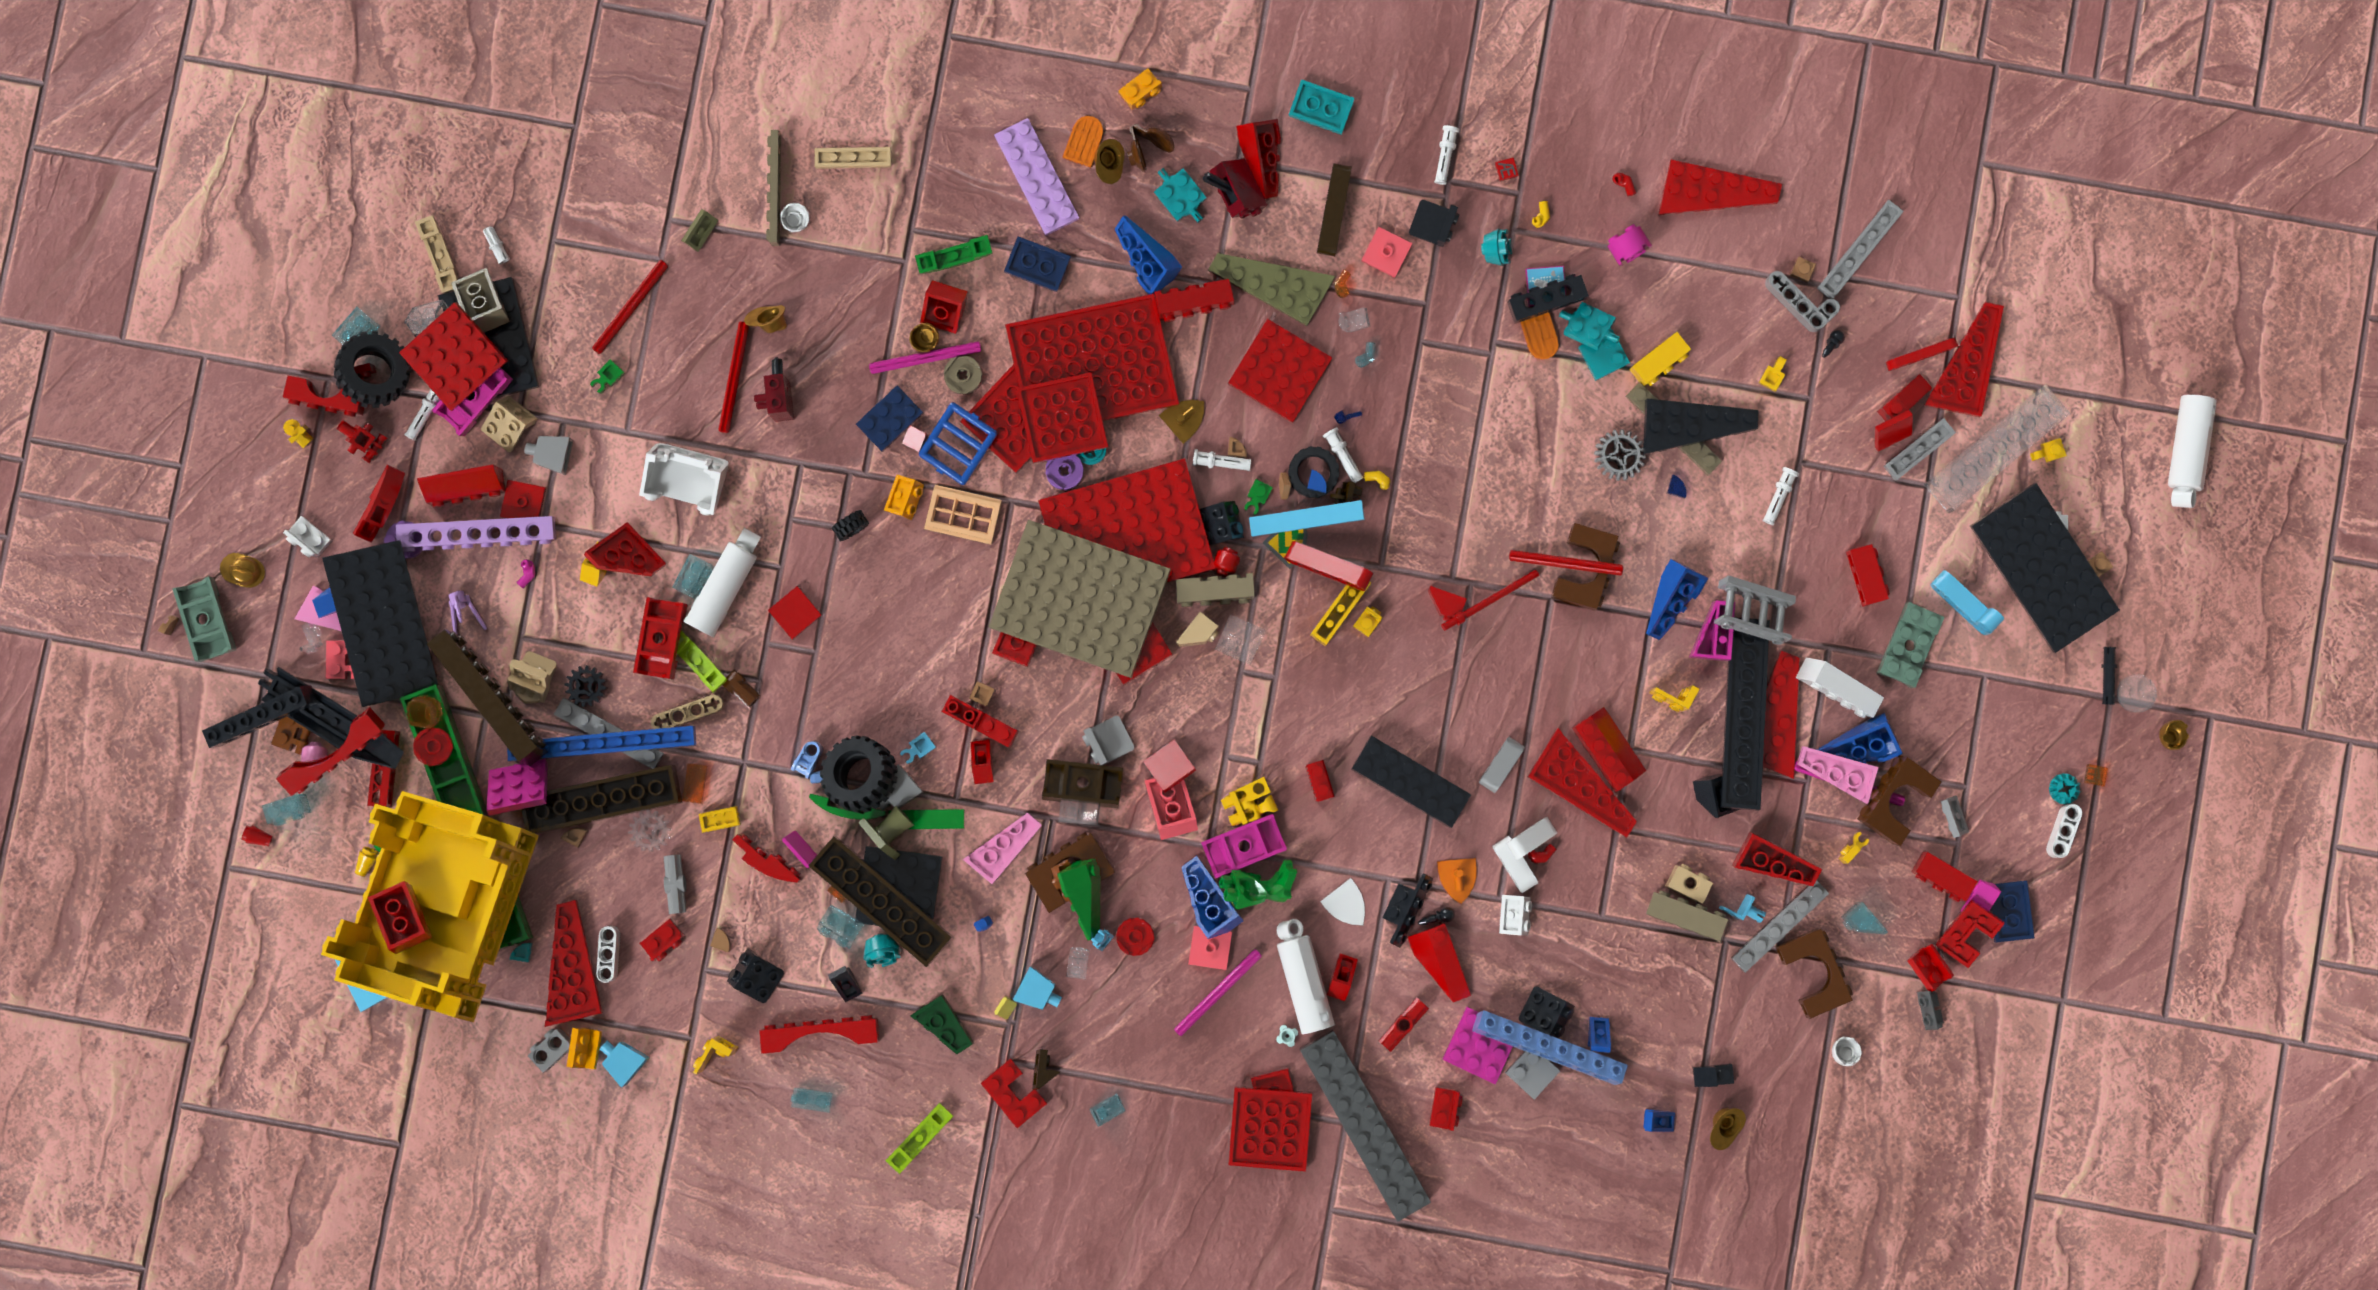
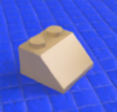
M1200 612L1177 640L1176 645L1178 647L1207 644L1208 641L1212 643L1218 636V625Z

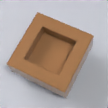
M1798 257L1790 276L1808 283L1816 264Z
M2102 551L2088 560L2098 577L2113 567Z
M977 681L969 699L987 707L995 689Z

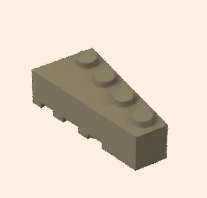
M1253 573L1246 574V577L1236 574L1226 576V578L1212 576L1207 577V579H1177V604H1181V607H1192L1193 603H1200V606H1211L1212 602H1220V605H1229L1231 601H1239V604L1250 603V600H1254Z
M1661 890L1659 893H1653L1646 912L1647 915L1670 924H1675L1685 930L1694 931L1706 938L1715 939L1719 943L1723 942L1730 923L1725 918L1726 914L1715 911L1714 914L1707 912L1708 908L1696 904V907L1688 905V900L1680 897L1677 900L1670 898L1671 894Z

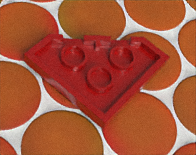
M628 522L584 553V556L596 569L651 577L666 565V562Z

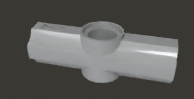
M681 855L664 856V890L668 898L669 914L685 913L686 878L683 875Z

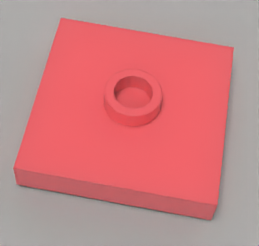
M1378 227L1361 261L1395 278L1412 243Z
M1194 926L1188 964L1227 970L1232 931L1207 939L1200 927Z

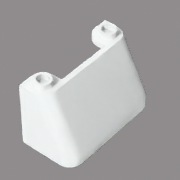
M657 443L646 453L639 496H643L650 501L666 496L696 504L697 509L703 515H714L729 462L680 447Z

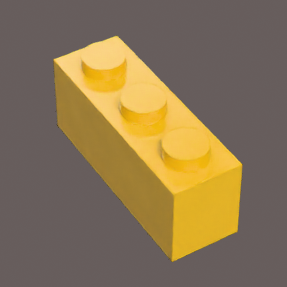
M1676 332L1629 370L1644 387L1647 384L1651 387L1659 380L1658 376L1661 373L1666 375L1674 369L1672 365L1675 362L1681 363L1689 357L1687 353L1691 348L1679 333Z

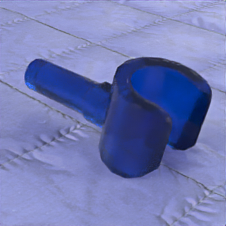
M1342 410L1336 413L1334 418L1338 424H1342L1350 418L1362 416V412L1359 411L1345 415Z

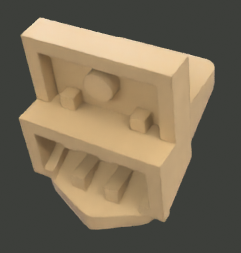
M530 651L525 654L522 660L512 659L510 663L511 675L507 680L509 689L514 691L515 695L524 704L544 703L557 667L556 662Z

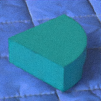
M533 943L519 945L512 951L509 960L530 962Z

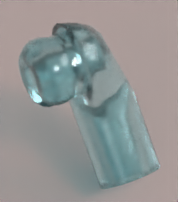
M1366 343L1365 353L1355 358V363L1358 367H1366L1374 361L1376 343Z

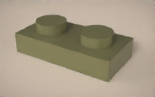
M701 209L681 241L699 252L717 224L718 219Z

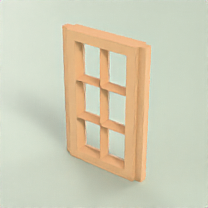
M935 485L924 529L991 545L1002 500ZM939 497L954 500L952 510L937 507ZM958 501L974 504L972 514L956 511ZM983 506L993 509L991 518L975 516L977 507ZM936 510L951 514L949 524L934 521ZM955 515L970 518L968 528L953 525ZM974 519L989 522L987 533L972 530Z

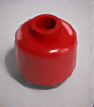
M1227 547L1218 550L1214 558L1216 573L1223 577L1236 573L1240 563L1238 552Z

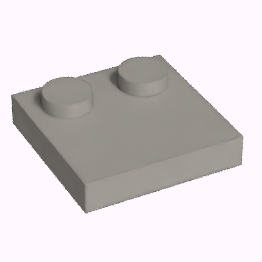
M1524 1051L1505 1073L1535 1100L1560 1070L1549 1060Z

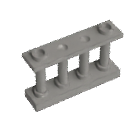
M1729 575L1719 581L1718 588L1725 590L1727 593L1725 614L1715 619L1714 624L1720 625L1724 629H1734L1770 640L1773 644L1777 645L1784 644L1792 639V635L1783 633L1785 609L1795 604L1796 596ZM1735 594L1742 595L1744 598L1742 619L1732 617ZM1752 599L1758 600L1761 603L1758 625L1749 622ZM1768 604L1774 605L1777 608L1775 630L1766 627Z

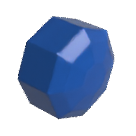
M986 916L974 923L976 930L979 932L985 931L993 925L990 916Z

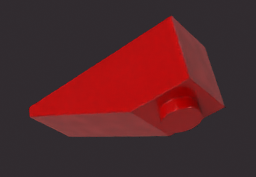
M1919 374L1877 412L1887 421L1911 409L1932 387Z

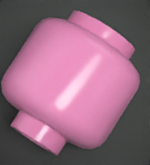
M310 742L309 745L302 748L301 761H312L328 756V751L325 747L321 746V743Z

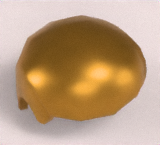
M921 323L911 330L909 342L912 348L918 352H929L939 343V333L936 327L930 323Z
M2172 720L2162 725L2159 730L2161 744L2169 750H2179L2184 747L2187 739L2190 737L2186 731L2188 725L2181 720Z

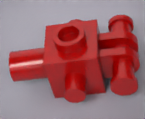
M341 421L337 430L346 435L347 438L345 440L351 444L347 451L354 455L357 449L364 453L368 450L362 459L370 464L374 455H378L377 450L383 448L382 444L388 438L379 433L378 438L374 441L376 437L370 434L373 426L368 422L362 428L357 424L353 427L346 421Z

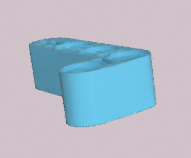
M1943 570L1930 584L1934 591L1981 634H1991L2003 622L2004 617L1994 608L1988 609L1949 572Z

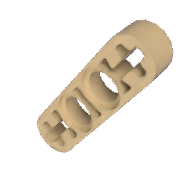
M718 695L707 696L656 714L651 719V726L653 729H661L660 726H656L658 718L661 720L668 719L667 714H669L672 725H670V722H665L662 724V728H673L721 711L724 707V701ZM712 699L720 702L717 704L716 709L711 706L707 708L709 712H706V707L703 704L704 701L706 705L713 702ZM698 704L701 706L702 711L699 715L695 716L691 709L694 705ZM676 711H681L684 715L680 722H676L673 718Z

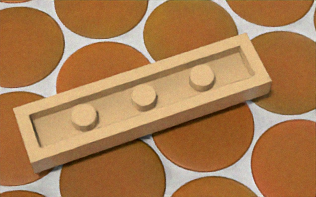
M891 147L815 148L816 169L891 167Z

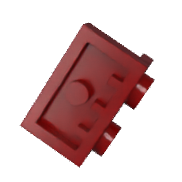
M669 919L639 944L651 957L650 960L652 962L656 960L660 962L668 955L666 952L669 949H676L683 943L682 939L685 935L673 920Z
M1933 944L1919 949L1907 960L1928 991H1935L1944 981L1954 976Z
M1435 1087L1429 1126L1449 1129L1450 1131H1454V1127H1458L1459 1115H1456L1457 1108H1461L1462 1096H1459V1091Z

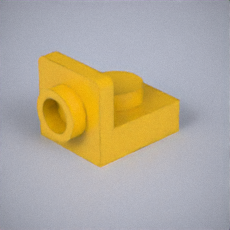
M1373 606L1371 608L1366 607L1353 627L1369 637L1383 618L1380 616L1381 612Z

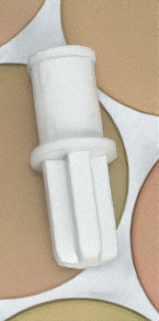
M493 227L485 228L483 233L490 245L489 249L493 251L498 264L508 262L510 258L503 247V241H500Z

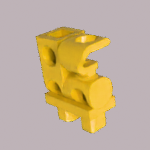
M1264 777L1230 792V795L1221 800L1224 809L1235 806L1237 813L1228 816L1232 826L1241 823L1244 825L1262 818L1261 814L1267 811H1279L1272 795H1269L1263 803L1255 804V799L1271 793Z

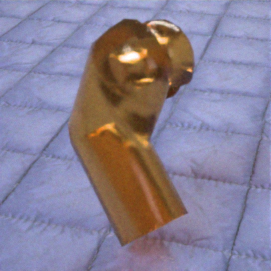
M1343 269L1334 282L1336 294L1340 298H1345L1349 295L1346 281L1351 274Z

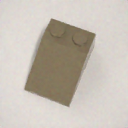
M487 268L451 283L460 307L483 333L510 322Z

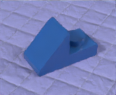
M1590 1017L1587 1045L1591 1051L1610 1053L1609 1018Z
M1646 1109L1643 1125L1645 1131L1674 1132L1675 1112Z

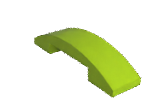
M681 630L677 654L714 693L728 679Z
M939 1103L885 1161L900 1174L949 1122L953 1115Z

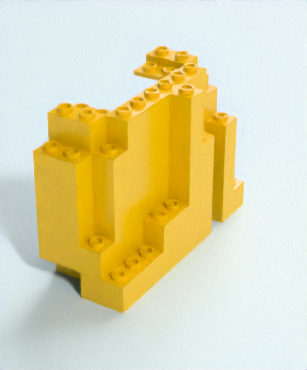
M402 791L397 799L395 809L375 804L370 813L369 823L375 826L370 833L369 844L380 847L381 851L377 855L376 865L370 875L367 890L363 894V901L360 909L357 911L355 923L341 919L336 928L335 937L327 936L326 941L323 943L321 955L341 961L336 969L335 981L413 1006L474 1022L487 986L478 982L484 963L494 966L539 835L523 828L497 821L483 814ZM402 881H406L413 887L432 938L398 954H394L387 948L368 897Z

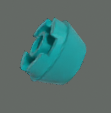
M1498 228L1484 235L1481 251L1487 263L1500 266L1511 263L1508 255L1512 254L1511 238L1507 239L1506 234L1509 232L1508 229L1501 230Z
M877 934L865 942L863 959L870 968H873L874 964H882V967H886L896 963V958H901V948L888 934Z

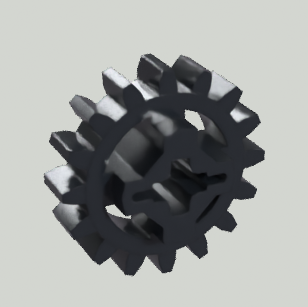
M586 665L585 670L581 666H578V672L572 670L573 676L566 677L570 680L569 683H564L565 686L569 687L565 693L571 694L568 699L570 701L575 699L574 704L579 705L581 703L582 707H586L587 703L593 707V701L600 703L599 697L606 696L602 691L608 689V687L603 686V683L607 682V679H601L603 673H597V668L595 667L591 670L588 665ZM582 674H591L593 676L585 678ZM584 683H588V690L583 689L585 687ZM598 683V690L596 692V684ZM584 694H586V695H588L590 698H589V699H581L580 696H583Z

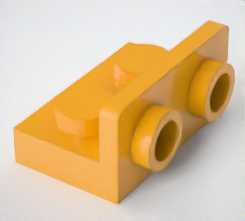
M1147 68L1118 90V93L1132 110L1136 107L1138 109L1146 103L1147 98L1150 96L1155 97L1161 92L1162 82L1157 80L1149 68Z
M896 475L884 511L912 520L916 513L919 499L923 494L924 484L911 478Z
M572 1028L566 1067L596 1069L602 1031L589 1028Z

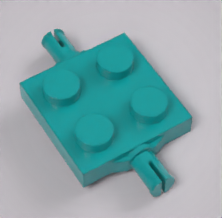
M1164 168L1161 171L1159 170L1158 174L1164 182L1154 191L1155 195L1177 222L1190 214L1197 223L1200 222L1203 217L1197 209L1207 199L1204 193L1184 168L1172 176Z
M1581 302L1577 311L1573 314L1563 309L1559 314V317L1569 321L1564 330L1565 336L1597 351L1607 339L1616 344L1620 340L1621 336L1611 333L1616 317L1584 302Z

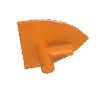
M1476 858L1438 861L1439 878L1445 891L1451 898L1462 904L1474 887L1476 880Z

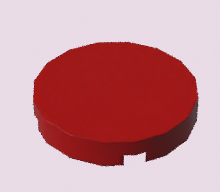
M426 728L415 737L413 743V751L417 760L428 766H438L446 762L451 756L453 749L452 739L448 733L439 728Z
M1138 917L1129 918L1118 927L1116 933L1117 944L1128 955H1143L1153 945L1154 930L1144 919Z

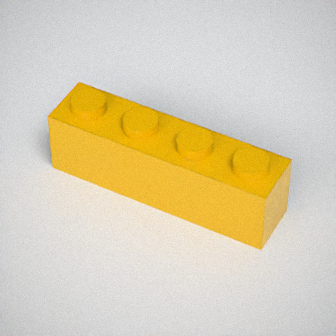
M1346 585L1310 636L1326 646L1365 591Z

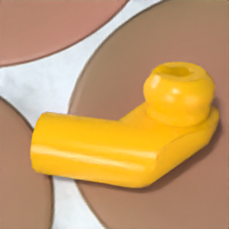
M1364 472L1365 481H1377L1382 490H1387L1390 487V478L1383 472Z

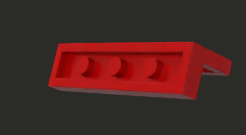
M382 730L383 734H387V738L399 747L400 731ZM372 763L367 806L378 804L392 808L396 769ZM382 771L381 785H379L376 781V775ZM380 790L379 803L373 802L374 794Z

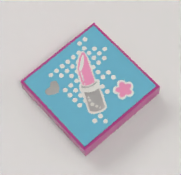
M1564 266L1525 269L1527 293H1529V289L1537 286L1540 289L1547 287V283L1557 280L1561 282L1565 280ZM1563 287L1560 291L1566 296V287ZM1545 293L1542 295L1544 301H1552L1550 294ZM1528 300V307H1534L1532 300Z

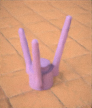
M456 591L449 594L452 627L456 634V613L459 623H462L460 609L465 608L466 603L482 628L487 630L469 595L465 596L464 591Z

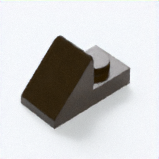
M1036 1050L1033 1090L1040 1089L1061 1072L1046 1070L1050 1063V1055H1047L1048 1050Z

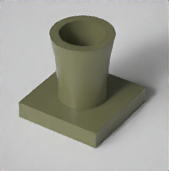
M895 806L877 827L865 818L858 822L874 843L894 860L900 854L891 842L904 831L914 826V823L898 806Z

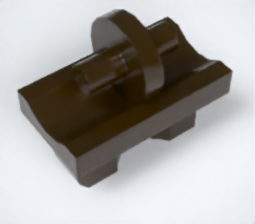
M1343 482L1342 488H1337L1336 494H1330V498L1335 500L1334 504L1352 502V498L1361 497L1362 488L1356 486L1355 482Z

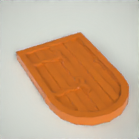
M1084 116L1076 121L1063 154L1064 159L1090 168L1092 167L1096 150L1103 136V127L1097 118Z
M1550 313L1520 322L1531 355L1540 360L1553 357L1558 350L1559 344Z

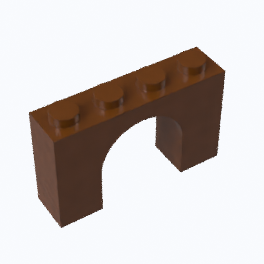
M1577 523L1572 525L1567 540L1568 544L1591 551L1598 562L1613 564L1615 563V560L1612 559L1613 554L1618 552L1620 542L1617 541L1619 536ZM1597 573L1595 579L1587 584H1578L1557 578L1551 598L1595 611L1598 607L1601 608L1604 596L1601 595L1603 589H1607L1609 583L1608 574Z
M1899 755L1891 762V767L1882 776L1879 786L1871 793L1868 804L1860 810V815L1857 819L1891 844L1901 847L1911 830L1892 816L1889 809L1892 793L1898 787L1908 785L1922 796L1932 798L1942 782L1910 758Z
M1084 832L1076 837L1077 842L1072 845L1068 842L1061 846V851L1056 855L1052 852L1043 858L1045 861L1038 865L1035 862L1027 867L1028 872L1025 875L1048 913L1066 903L1052 882L1054 877L1051 870L1063 859L1068 857H1077L1082 860L1096 858L1097 865L1100 868L1101 881L1115 873L1092 833L1087 834Z
M1820 928L1775 946L1784 965L1807 956H1815L1824 963L1827 969V980L1822 989L1798 1000L1806 1018L1809 1019L1853 1001L1851 997L1853 992L1843 979L1845 977L1844 971L1840 966H1837L1835 961L1837 959L1836 953L1833 949H1830L1827 943L1829 941L1828 935Z

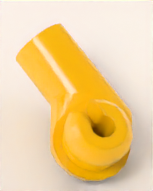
M1548 201L1539 202L1540 213L1532 219V224L1536 228L1543 227L1550 219Z

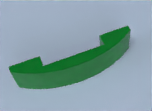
M988 235L934 252L932 250L915 255L919 274L946 270L993 254Z
M815 794L809 795V798L822 809L844 818L858 820L865 818L868 820L886 816L887 813L886 811L871 808V811L864 814L829 806L830 798Z

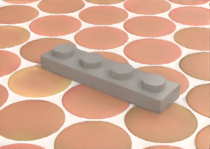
M1943 418L1883 467L1896 481L1956 432Z

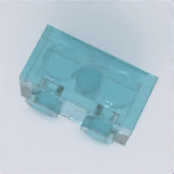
M297 794L262 805L267 824H274L275 827L286 824V821L293 819V821L305 818L304 815L311 813L306 794Z

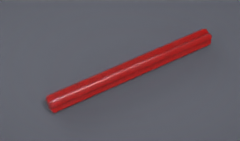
M659 260L592 346L595 352L601 354L660 279L668 268L664 261Z
M740 321L738 324L718 428L722 433H729L748 336L749 326L743 321Z
M1511 550L1509 554L1511 561L1620 576L1624 570V566L1621 564Z

